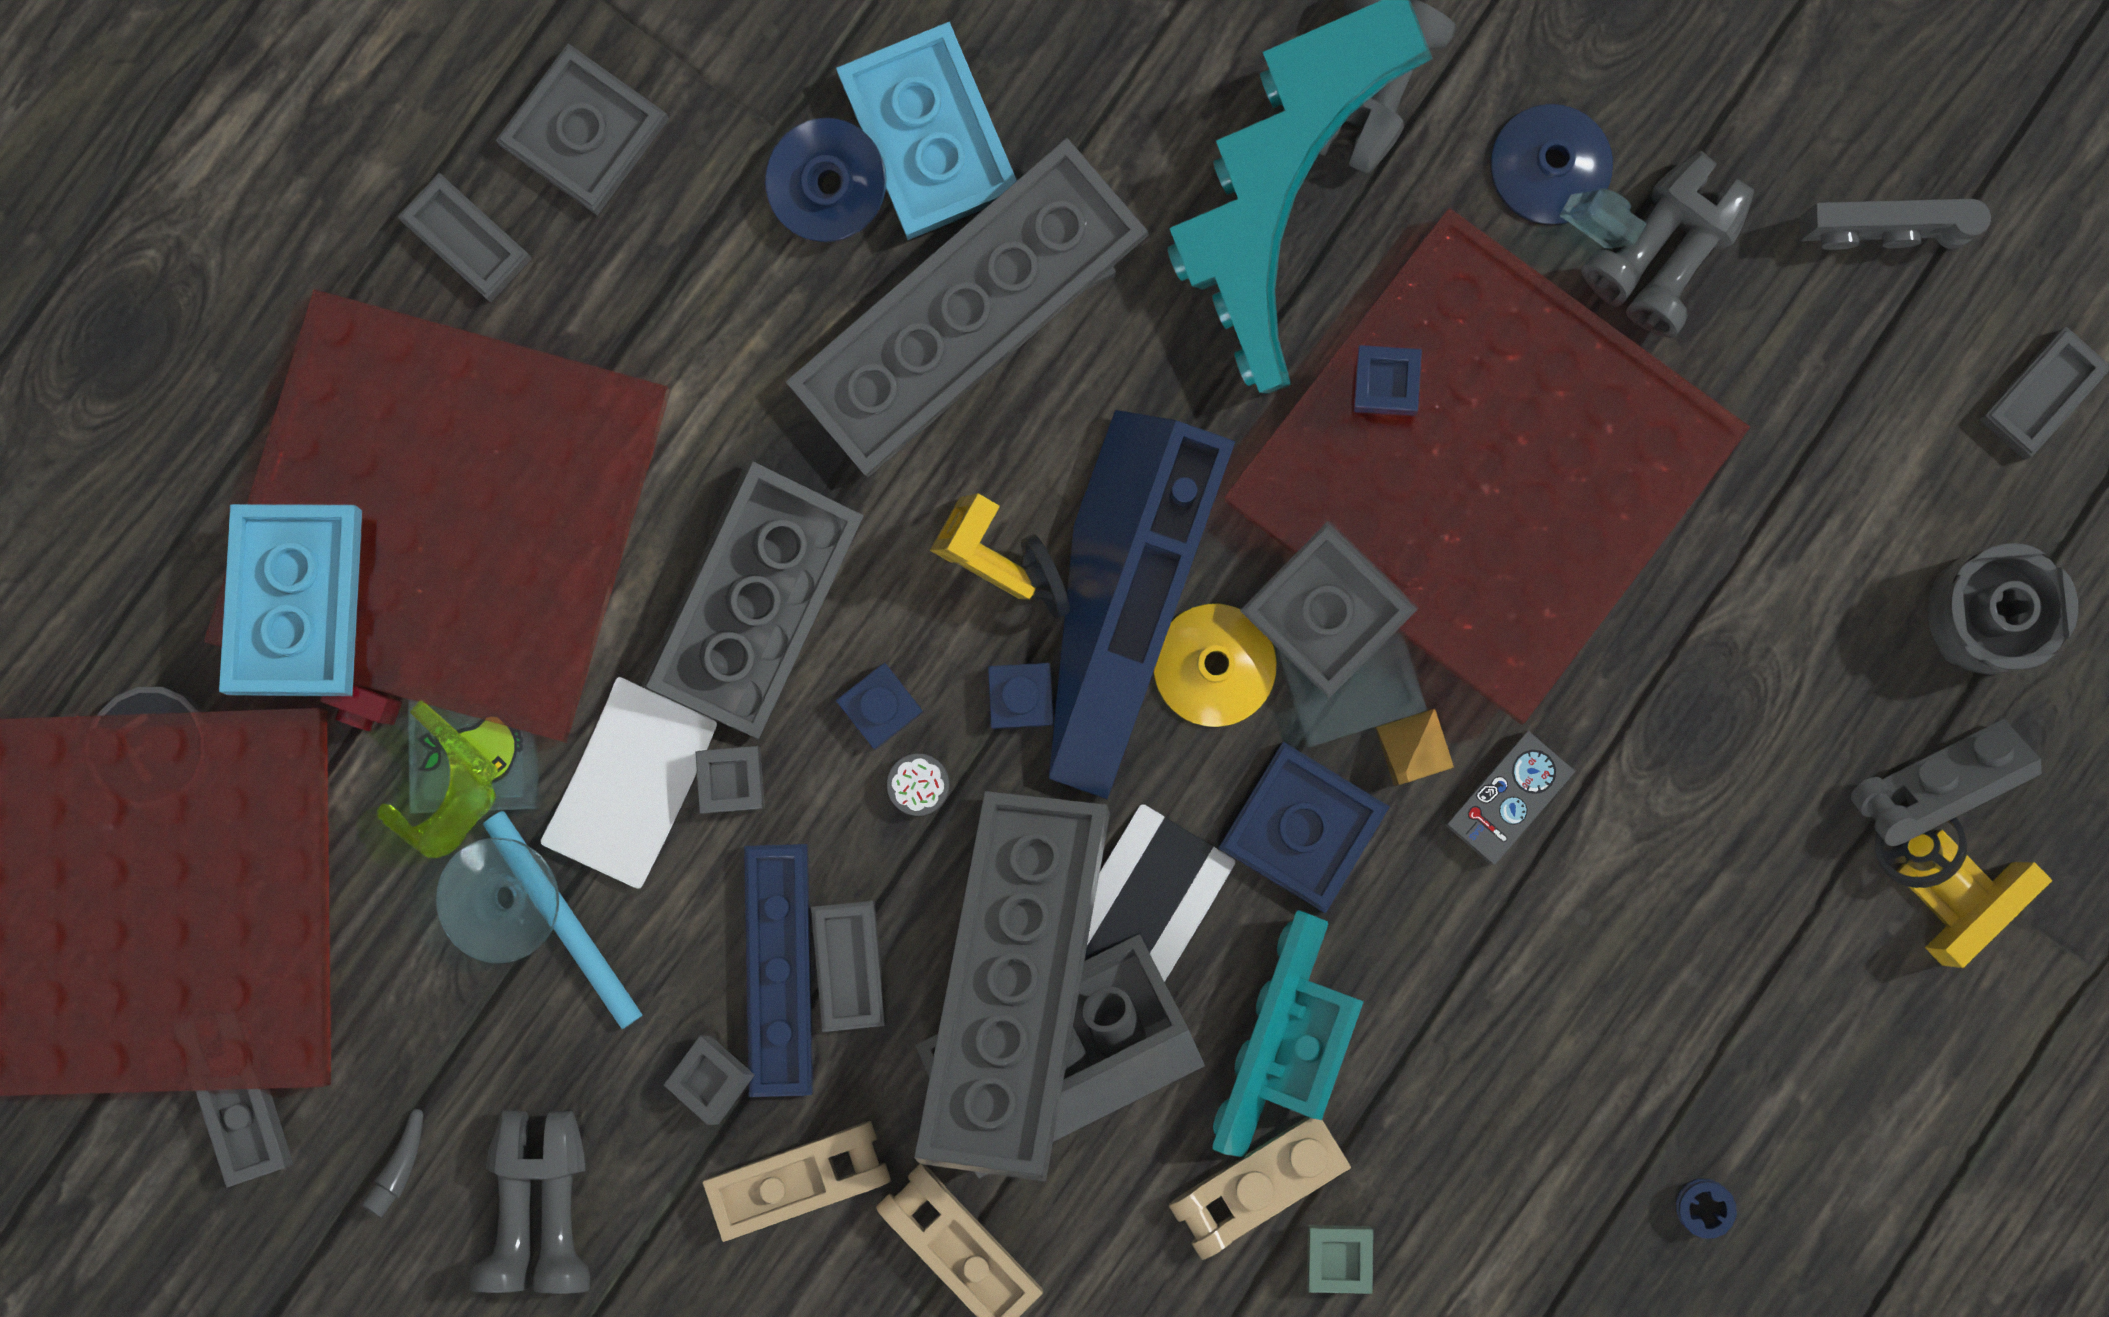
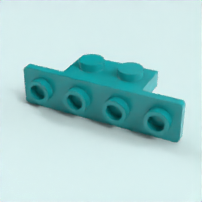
M1298 910L1293 922H1289L1284 927L1277 945V954L1280 958L1272 981H1268L1263 986L1257 999L1256 1013L1259 1017L1251 1040H1247L1242 1045L1236 1058L1235 1073L1238 1076L1231 1096L1222 1103L1214 1120L1213 1130L1216 1138L1213 1143V1150L1227 1155L1245 1157L1266 1100L1310 1118L1322 1120L1364 1002L1309 981L1328 927V921Z

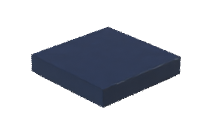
M1282 742L1218 848L1316 909L1326 913L1390 807L1285 742Z

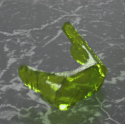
M421 700L413 707L410 713L439 740L448 755L450 781L446 795L438 810L425 822L414 827L406 821L397 809L388 804H381L376 813H378V818L383 820V824L390 827L393 832L398 834L425 857L439 858L453 852L463 842L466 834L476 822L493 806L496 794L492 781L498 774V768Z

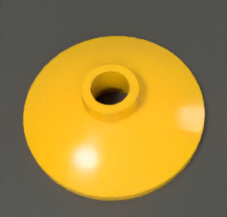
M1206 604L1183 612L1171 622L1154 668V678L1158 691L1166 704L1185 720L1207 727L1228 726L1248 718L1266 701L1275 681L1276 654L1272 642L1240 609L1223 604ZM1218 652L1226 657L1228 668L1225 673L1212 675L1206 670L1204 661L1208 654Z

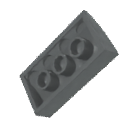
M754 461L745 462L640 685L759 739L864 515Z

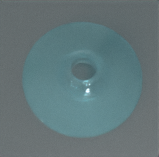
M488 838L465 846L450 859L439 879L436 905L440 923L448 938L457 948L468 956L483 962L507 963L531 954L549 937L558 916L559 891L551 868L534 849L513 839ZM501 887H506L513 893L514 903L510 909L503 908L498 903L497 893Z

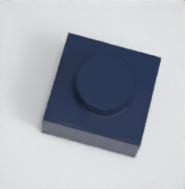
M1359 345L1354 412L1416 416L1419 403L1422 349Z
M883 663L836 700L874 750H877L924 713L886 663Z
M1050 663L988 666L992 729L1053 726Z

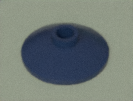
M1538 105L1517 114L1501 130L1491 154V176L1501 200L1518 216L1542 225L1566 224L1588 214L1604 197L1611 182L1613 172L1612 151L1602 129L1586 114L1564 105ZM1549 150H1559L1566 158V165L1562 168L1551 167L1546 161V152Z
M818 118L797 125L780 139L768 161L765 185L770 206L779 221L786 228L808 240L835 242L855 235L872 221L883 202L887 176L881 152L874 141L863 130L844 120ZM830 173H838L841 179L839 189L833 194H826L822 188L824 178Z

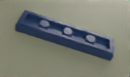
M808 844L744 846L748 1069L755 1074L749 1082V1097L812 1095L813 1052Z

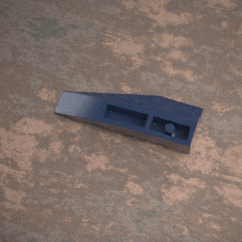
M1115 410L1073 528L1067 589L1070 612L1065 615L1049 779L1108 799L1235 441L1177 420Z

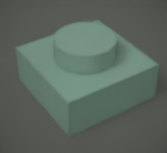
M1308 1225L1307 1290L1309 1292L1373 1293V1229L1371 1226Z

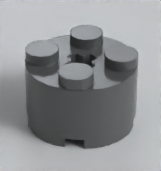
M2002 544L1958 559L1937 574L1928 601L1929 627L1941 655L1947 662L1986 675L2008 673L2046 663L2056 655L2055 653L2060 649L2065 640L2070 638L2077 624L2078 597L2071 577L2062 567L2058 568L2049 558L2043 555L2046 553L2026 544ZM1996 605L2006 606V618L1998 615Z

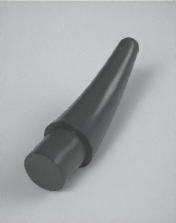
M420 1109L411 1111L403 1135L394 1153L381 1173L373 1181L375 1185L360 1204L379 1218L383 1217L396 1198H400L411 1174L422 1131L424 1115Z

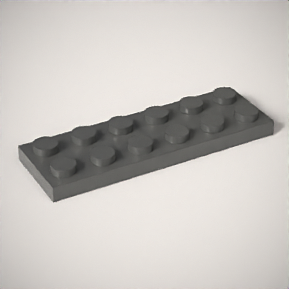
M1066 138L803 366L786 383L862 473L870 477L1149 236V233L1071 141Z
M985 791L914 1157L919 1164L1046 1182L1110 816L1107 805Z

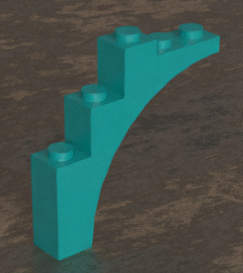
M1410 0L1378 1L1264 51L1263 54L1269 69L1260 73L1261 81L1273 108L1283 104L1285 111L1216 140L1222 156L1213 161L1217 176L1225 193L1229 195L1236 192L1238 199L1170 228L1175 244L1168 247V253L1177 276L1181 281L1189 278L1193 287L1202 290L1218 284L1220 292L1212 295L1216 311L1226 329L1234 326L1242 346L1241 350L1234 353L1239 371L1246 385L1256 384L1259 393L1270 394L1291 385L1278 336L1275 287L1281 240L1296 194L1319 152L1354 111L1391 81L1433 59Z

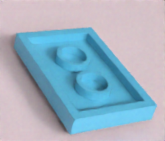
M950 22L836 68L861 130L874 141L881 152L886 168V190L907 240L987 208L1017 181Z
M230 504L219 692L226 695L266 696L353 695L362 510L356 505Z

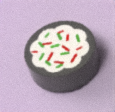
M911 754L901 758L894 764L887 779V791L893 804L902 812L913 816H925L937 811L945 803L950 790V780L946 769L938 760L926 754Z

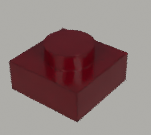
M354 684L352 696H322L320 702L339 708L335 717L336 720L370 732L374 722L394 725L402 705L401 701Z

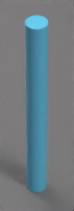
M500 811L486 820L483 826L621 1029L626 1028L642 1017L643 1014L506 813Z

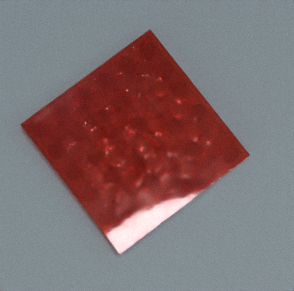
M1448 208L1224 497V502L1293 554H1296L1327 521L1332 522L1419 608L1397 632L1519 724L1523 725L1751 427L1459 214ZM1359 345L1422 349L1419 403L1416 416L1354 412Z
M314 289L247 505H356L362 510L353 684L567 743L671 391L668 386ZM226 572L204 640L205 643L222 647Z
M306 708L0 719V1096L305 1088L331 1085L327 709Z

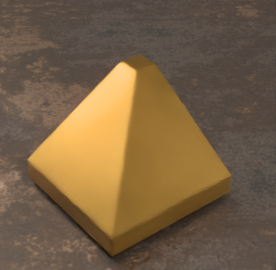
M1435 709L1375 727L1394 786L1454 768Z

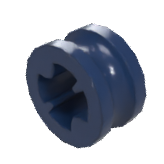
M1697 1178L1688 1182L1679 1191L1676 1199V1213L1680 1222L1692 1234L1701 1238H1717L1726 1234L1733 1226L1737 1216L1736 1203L1732 1194L1719 1182L1709 1178ZM1702 1192H1707L1712 1200L1722 1202L1721 1214L1713 1212L1717 1220L1708 1225H1705L1699 1216L1690 1215L1689 1210L1691 1203L1699 1204L1694 1197Z

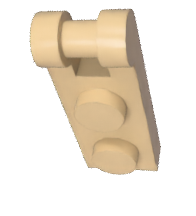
M1307 1116L1252 1150L1245 1157L1239 1158L1184 1192L1169 1203V1207L1178 1222L1186 1221L1195 1236L1192 1245L1201 1260L1217 1254L1240 1236L1349 1170L1351 1166L1323 1120ZM1222 1196L1233 1215L1216 1224L1206 1206Z
M871 1121L849 1127L835 1134L705 1179L703 1185L722 1241L734 1239L891 1182L886 1164H879L872 1142L877 1137ZM848 1151L855 1173L838 1179L831 1157Z
M919 1164L908 1175L910 1182L896 1196L889 1193L876 1206L877 1211L977 1317H1020L1043 1294V1289L950 1193L941 1180L925 1164ZM928 1200L940 1214L924 1229L915 1220L913 1214Z

